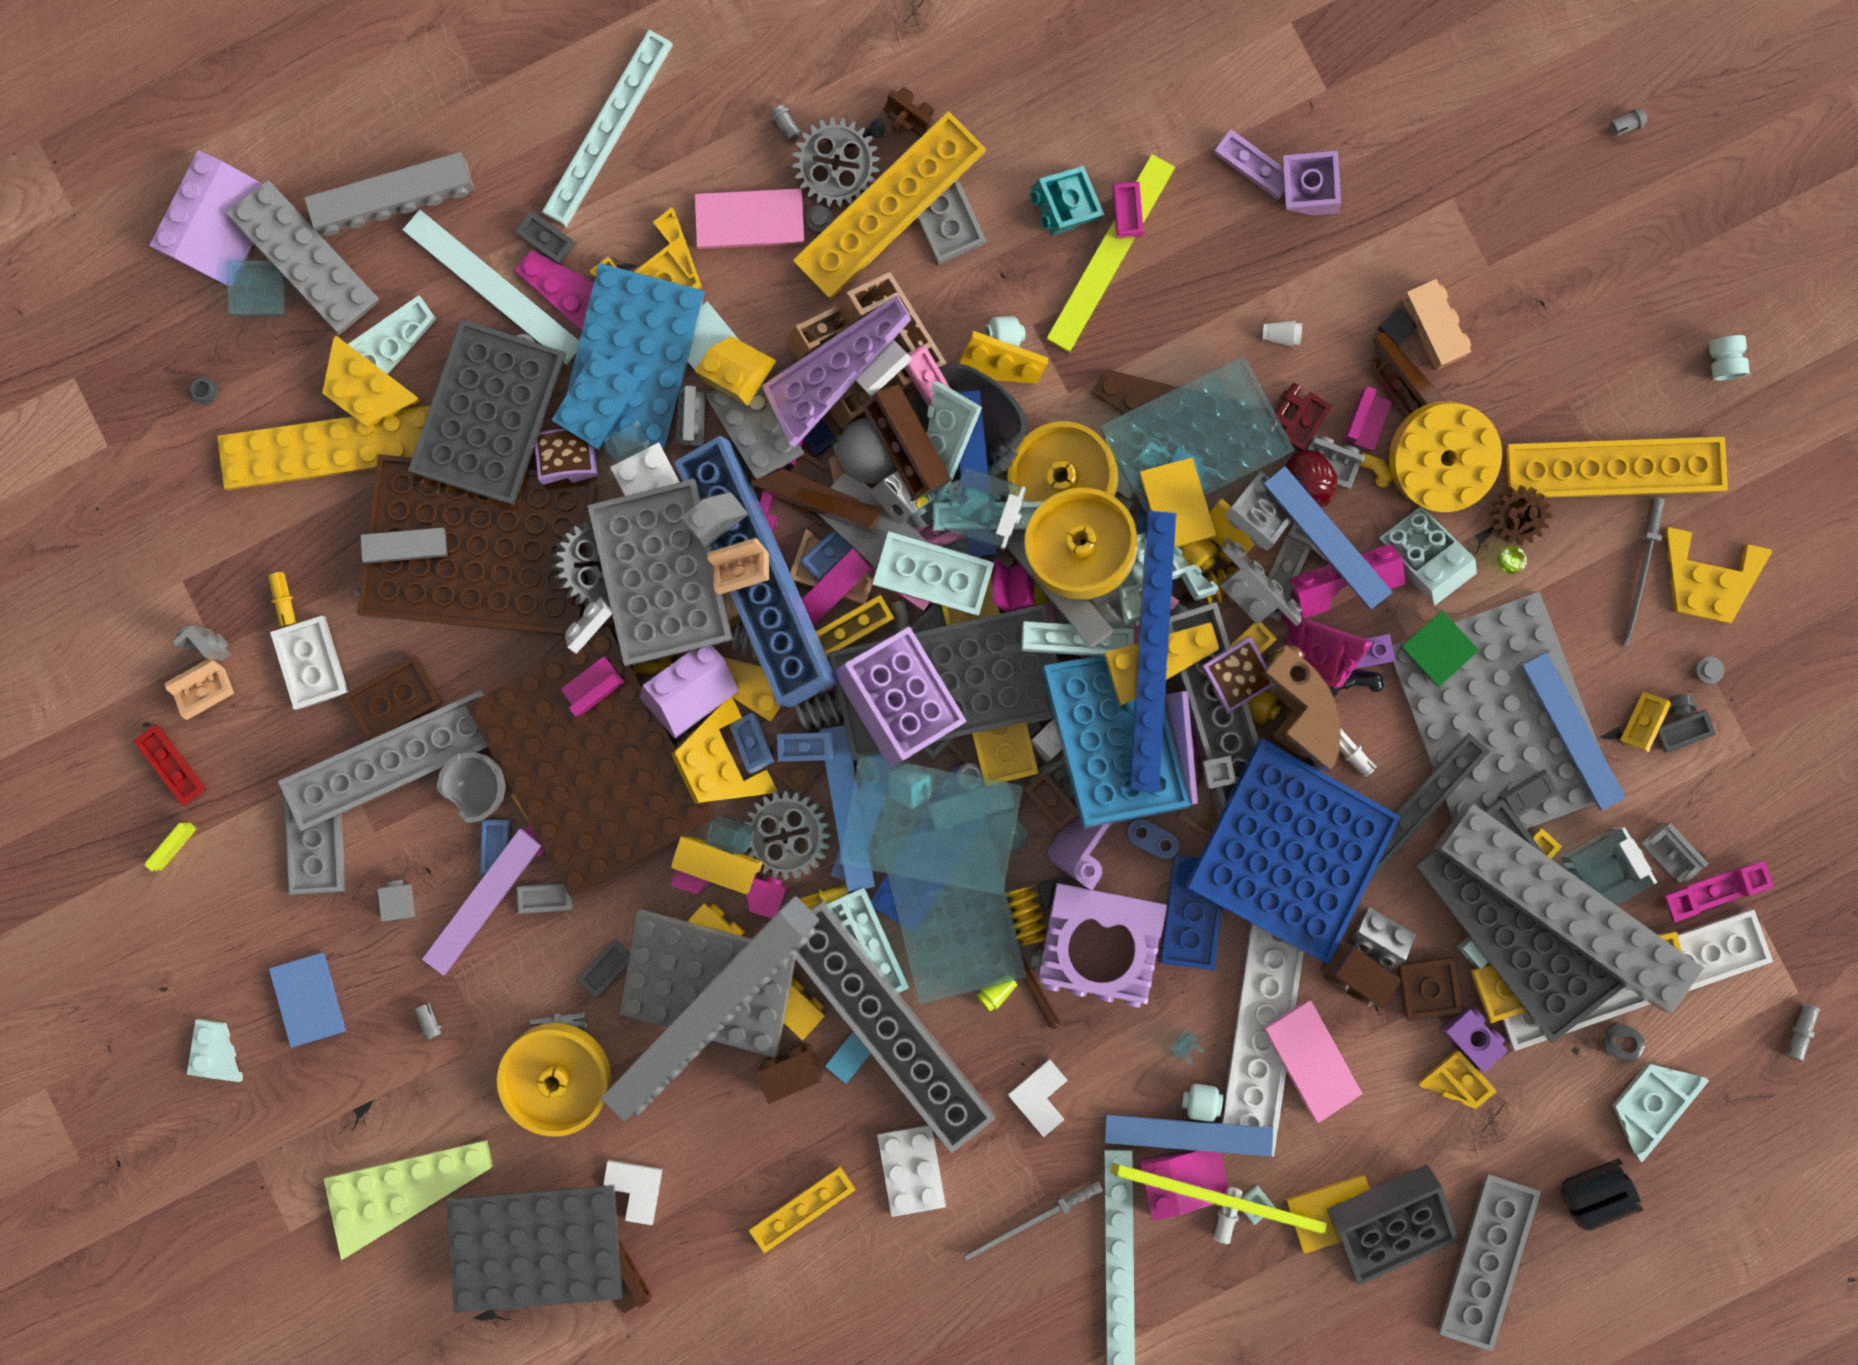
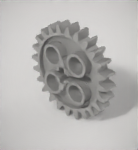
M831 117L830 125L828 126L823 120H820V129L810 125L812 134L809 135L803 132L802 135L806 139L805 143H796L802 150L801 152L793 153V156L800 158V162L793 164V167L800 168L801 170L795 178H803L805 180L800 188L809 186L808 197L814 193L818 194L817 203L822 201L823 198H827V206H830L833 200H837L838 206L841 207L842 200L846 198L847 202L851 205L853 195L858 198L861 195V189L866 191L869 188L866 185L867 181L873 183L876 181L871 176V172H879L877 167L872 166L873 162L880 160L879 157L872 156V152L877 149V146L869 147L868 143L873 137L863 138L864 127L859 131L854 130L856 126L855 121L847 127L845 118H842L840 124L836 125L834 117ZM822 138H828L833 143V149L829 154H823L818 149V142ZM849 143L856 144L860 149L859 156L855 159H849L844 154L845 146ZM835 154H838L841 161L857 163L860 165V168L839 166L837 170H834L832 164L814 161L813 156L832 159L835 157ZM818 165L825 166L828 170V177L824 181H818L814 178L813 171ZM845 170L851 171L855 176V181L851 186H844L840 182V174Z
M585 521L579 524V528L577 526L571 527V534L565 533L562 535L565 542L556 543L557 548L561 552L552 555L559 560V563L552 565V568L560 570V573L554 576V579L563 580L559 589L568 588L569 591L566 597L576 596V605L581 604L585 600L586 608L591 602L595 603L600 596L608 602L609 597L602 568L597 566L574 567V563L588 564L594 561L596 564H601L592 523L590 522L588 525ZM580 545L586 549L585 558L579 554L578 549ZM582 572L588 577L587 585L581 581Z
M787 790L784 791L782 798L779 792H774L773 800L769 796L763 797L765 805L759 802L754 804L758 812H748V815L753 820L744 822V825L750 828V832H745L742 836L750 838V842L743 846L752 848L753 851L748 856H756L758 860L763 861V865H765L763 868L764 874L772 869L773 878H778L782 872L784 880H787L792 872L796 879L801 875L800 869L805 875L811 873L809 865L817 868L819 864L816 858L824 859L826 857L821 849L830 848V845L824 842V838L831 837L830 833L824 832V828L828 827L830 823H822L821 819L826 813L816 812L820 805L819 803L809 805L810 796L801 800V792H795L791 798V793ZM794 811L800 813L802 817L799 826L794 825L791 821V815ZM768 818H772L776 823V828L773 832H769L766 829L765 823ZM805 827L809 828L807 833L769 843L764 841L766 837ZM801 837L805 838L808 842L809 847L806 852H802L798 848V840ZM775 844L782 848L783 854L780 859L773 856L772 848Z

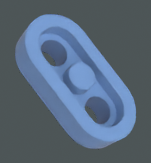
M1134 820L1127 827L1126 834L1128 840L1133 845L1158 858L1170 859L1178 852L1179 842L1176 836L1147 820ZM1142 827L1145 829L1146 835L1143 838L1137 837L1136 831L1138 828ZM1164 840L1170 843V848L1166 851L1162 850L1160 846Z

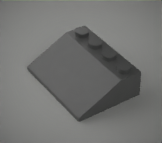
M1428 1164L1327 1209L1332 1226L1358 1286L1459 1241L1442 1186Z

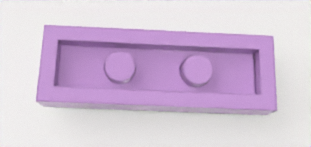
M1230 129L1213 154L1279 200L1285 192L1284 167Z

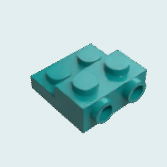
M1084 166L1039 178L1031 186V202L1035 206L1038 205L1042 214L1040 217L1041 226L1044 230H1049L1051 236L1074 230L1078 225L1098 220L1104 216Z

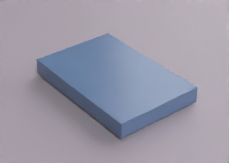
M324 952L269 968L291 1048L346 1031Z

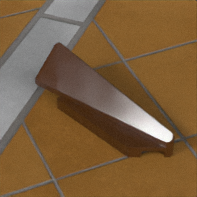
M1384 332L1373 339V343H1375V358L1371 361V372L1406 417L1424 405L1446 401L1387 333Z
M785 469L760 479H753L750 483L755 489L871 534L874 533L883 512V508L880 506L859 502V499Z

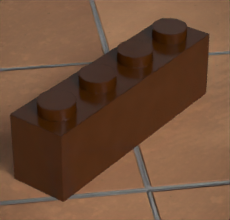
M899 384L876 392L861 404L914 501L937 492L952 481Z

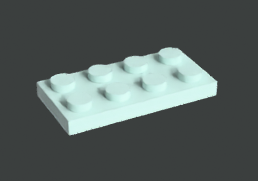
M888 531L873 585L979 616L994 562Z

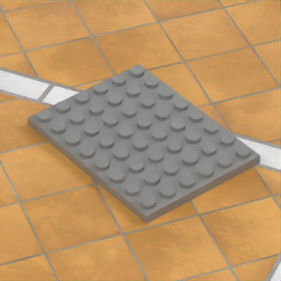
M1540 591L1455 622L1458 628L1479 651L1440 687H1436L1401 649L1400 646L1406 641L1392 646L1395 661L1391 662L1432 771L1467 733L1473 735L1490 751L1444 801L1451 822L1464 804H1475L1485 811L1499 800V795L1546 769L1559 793L1517 817L1525 829L1595 804L1521 668V665L1543 653L1549 655L1599 747Z

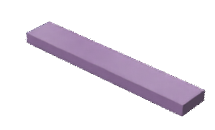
M522 828L519 829L422 960L443 976L446 975L540 850L542 844Z

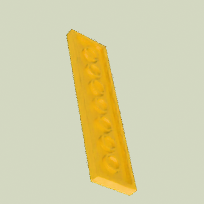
M948 111L793 260L794 263L832 300L986 152V148Z
M430 406L399 410V413L391 417H384L380 422L370 427H366L354 417L219 435L217 437L224 489L234 490L374 470L377 466L378 454L412 458Z
M1725 437L1508 444L1506 446L1508 488L1512 487L1517 492L1519 485L1526 487V490L1533 487L1537 490L1536 494L1542 493L1545 495V498L1728 491Z
M991 576L979 616L942 606L946 626L1000 614L999 607L992 602ZM1026 722L972 733L985 786L1039 774Z

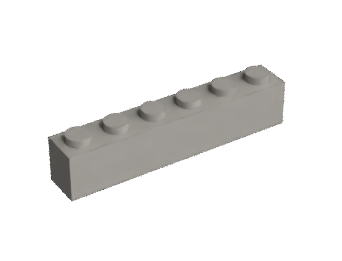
M459 152L307 196L305 201L313 228L320 235L332 236L338 234L341 229L348 227L352 229L360 228L365 225V222L372 220L384 221L391 218L392 214L399 212L404 214L416 211L417 207L423 205H439L447 198H463L469 194L468 192L475 191L467 161Z

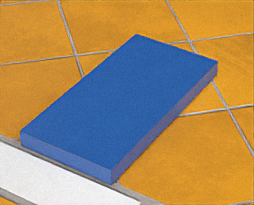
M1175 855L1172 860L1159 963L1214 971L1222 907L1185 888L1199 858Z

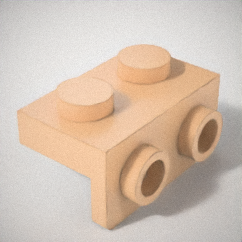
M756 538L707 553V559L714 566V590L718 595L769 580V553Z
M214 659L202 661L164 684L166 690L174 696L180 715L185 720L192 718L234 694L226 670Z

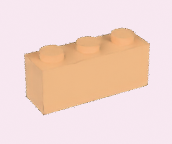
M1437 279L1408 291L1401 298L1410 319L1417 325L1415 329L1435 371L1466 357L1471 352L1470 340L1465 333H1462L1458 325V314L1454 309L1450 308L1447 302L1448 295L1443 285H1439Z

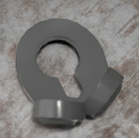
M1614 1022L1606 1030V1037L1603 1038L1602 1043L1607 1056L1613 1055L1623 1060H1634L1642 1055L1645 1042L1637 1030L1622 1026L1619 1022ZM1617 1036L1623 1039L1631 1036L1636 1041V1047L1632 1052H1625L1621 1045L1613 1042V1038Z

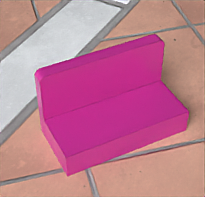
M1366 386L1360 393L1343 441L1365 450L1373 451L1392 402L1376 396L1377 390Z
M998 559L992 561L994 562L992 569V602L1005 612L1034 606V580L1020 564L1009 569Z
M602 657L562 688V692L572 704L569 707L575 716H582L625 682L608 659Z

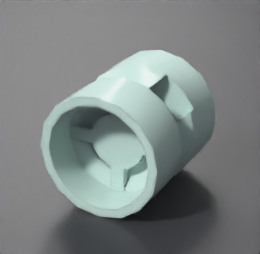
M1726 336L1708 342L1710 355L1713 359H1716L1711 364L1713 380H1730L1750 374L1749 360L1742 357L1747 349L1746 336Z

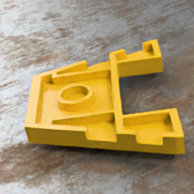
M671 207L653 221L669 245L634 272L700 290L702 288L678 218ZM609 257L600 262L601 264L616 267ZM598 265L589 271L594 278Z
M1670 527L1665 528L1664 537L1665 539L1667 538L1668 545L1667 560L1670 562L1672 578H1670L1674 613L1725 624L1732 623L1770 557L1772 549L1749 544L1744 545L1739 571L1687 560L1692 532Z
M730 697L705 718V721L671 753L695 804L769 795L777 792L767 769L745 780L742 779L719 731L720 728L742 718L733 697Z

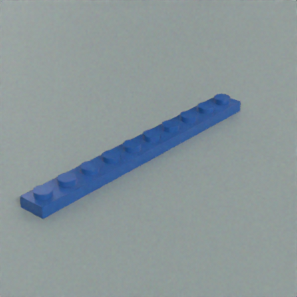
M1148 511L1146 516L1129 790L1157 793L1160 786L1176 513Z

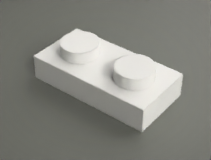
M600 596L595 603L591 602L586 607L584 616L577 623L574 622L569 626L565 638L570 650L577 654L611 616L612 611L608 601Z

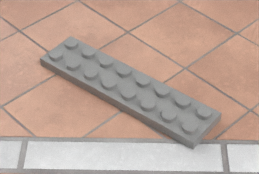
M480 690L278 781L300 831H305L440 770L449 759L457 754L477 753L488 748L466 705L484 696L483 691Z

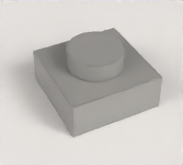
M1230 755L1201 761L1208 789L1236 783Z

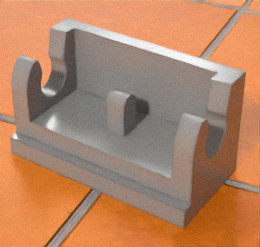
M1660 823L1640 842L1676 883H1681L1683 880L1689 881L1702 868L1708 865V862L1671 823Z

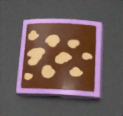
M565 428L539 433L535 444L538 480L542 485L569 478L574 483L598 476L594 446Z
M1251 637L1245 638L1201 665L1226 713L1233 711L1275 685L1262 675L1267 666Z

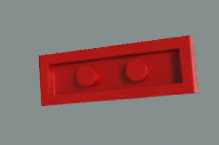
M159 725L152 726L133 741L182 806L188 805L207 790L206 786Z

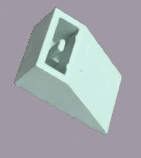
M1421 506L1379 538L1383 546L1390 544L1394 546L1402 557L1404 573L1434 606L1477 574L1475 558Z

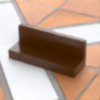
M619 1239L623 1297L615 1301L622 1313H626L636 1306L640 1308L647 1304L652 1298V1294Z

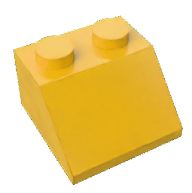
M730 336L707 350L695 369V373L705 384L748 407L776 363V360Z
M1221 499L1209 512L1216 536L1210 538V540L1217 547V556L1223 562L1236 565L1222 550L1223 541L1227 537L1233 542L1237 541L1245 549L1246 554L1255 544L1244 531L1235 528L1229 522L1225 514L1231 506Z

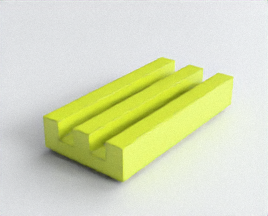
M178 823L145 862V866L151 871L162 870L197 828L191 823Z

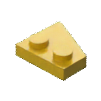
M1459 1048L1418 1081L1422 1088L1438 1092L1446 1098L1460 1101L1474 1109H1477L1497 1092Z

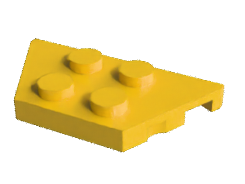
M334 337L322 393L366 427H370L380 422L382 418L391 417L399 413V410L420 402L417 396L339 337Z

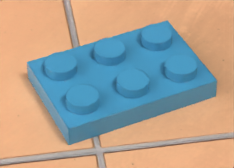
M593 351L552 418V421L600 450L642 380L598 352Z

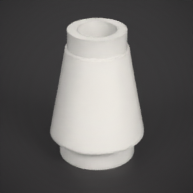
M1295 320L1264 324L1263 340L1289 347L1301 344L1302 323H1296Z

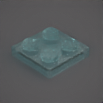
M227 261L228 315L230 317L286 316L285 278L269 261Z

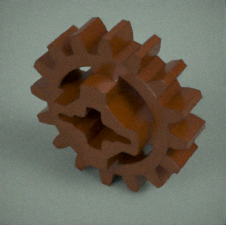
M1519 485L1517 492L1512 487H1509V494L1507 496L1502 493L1499 494L1500 503H1492L1497 510L1490 513V516L1496 519V521L1491 523V526L1494 529H1499L1496 534L1501 538L1505 537V541L1510 544L1514 539L1518 545H1522L1524 539L1529 543H1533V535L1536 534L1542 537L1540 529L1542 527L1549 528V525L1545 523V519L1551 518L1552 514L1545 510L1551 505L1547 501H1543L1545 495L1542 493L1536 494L1537 490L1533 487L1526 490V487ZM1535 506L1537 507V516L1534 513ZM1518 513H1522V514L1525 513V515L1523 516V518H1522V517H1518V518H1517V514H1518ZM1504 514L1507 516L1508 519L1506 525L1504 522Z

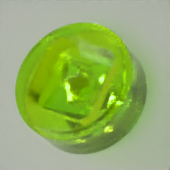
M1508 546L1499 554L1498 563L1505 572L1517 574L1527 565V556L1519 547Z

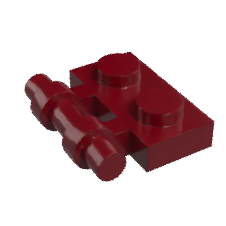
M1292 383L1290 388L1284 390L1281 395V402L1276 410H1272L1267 417L1269 421L1264 429L1273 434L1276 428L1281 426L1285 430L1280 439L1303 452L1333 405L1312 392H1309L1304 400L1297 395L1302 388L1298 384ZM1290 406H1294L1298 410L1290 420L1284 415Z

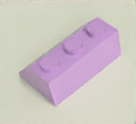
M708 646L688 652L642 686L640 699L674 738H677L736 694L738 688L724 658L713 646Z

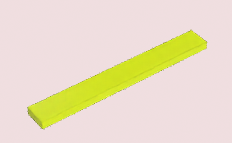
M1153 154L1136 181L1140 183L1143 224L1175 169L1174 166ZM1115 219L1046 339L1068 353L1071 352L1135 239H1116Z
M1112 1162L1111 1174L1321 1234L1326 1231L1327 1223L1117 1163Z

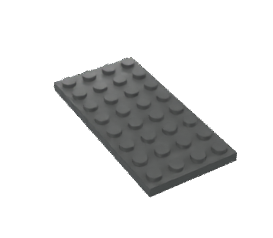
M1045 604L914 633L967 721L936 741L1053 716L1042 668L1044 665L1058 663L1056 653L1021 651L1022 623L1024 621L1049 623ZM885 640L829 652L833 672ZM838 682L836 687L853 760L882 754Z
M1499 799L1484 811L1545 854L1503 799ZM1434 849L1414 865L1549 1042L1554 1043L1625 987L1620 981Z

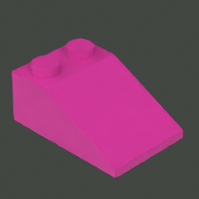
M1183 1150L1138 1160L1140 1170L1223 1194L1226 1193L1228 1188L1221 1152ZM1143 1184L1149 1214L1153 1221L1179 1216L1214 1204Z

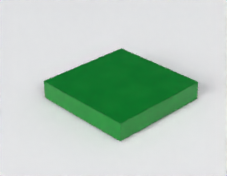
M1443 610L1439 611L1400 646L1436 687H1440L1479 651Z

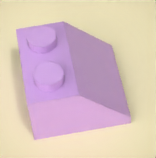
M1338 151L1283 155L1286 210L1312 216L1340 213L1341 193Z

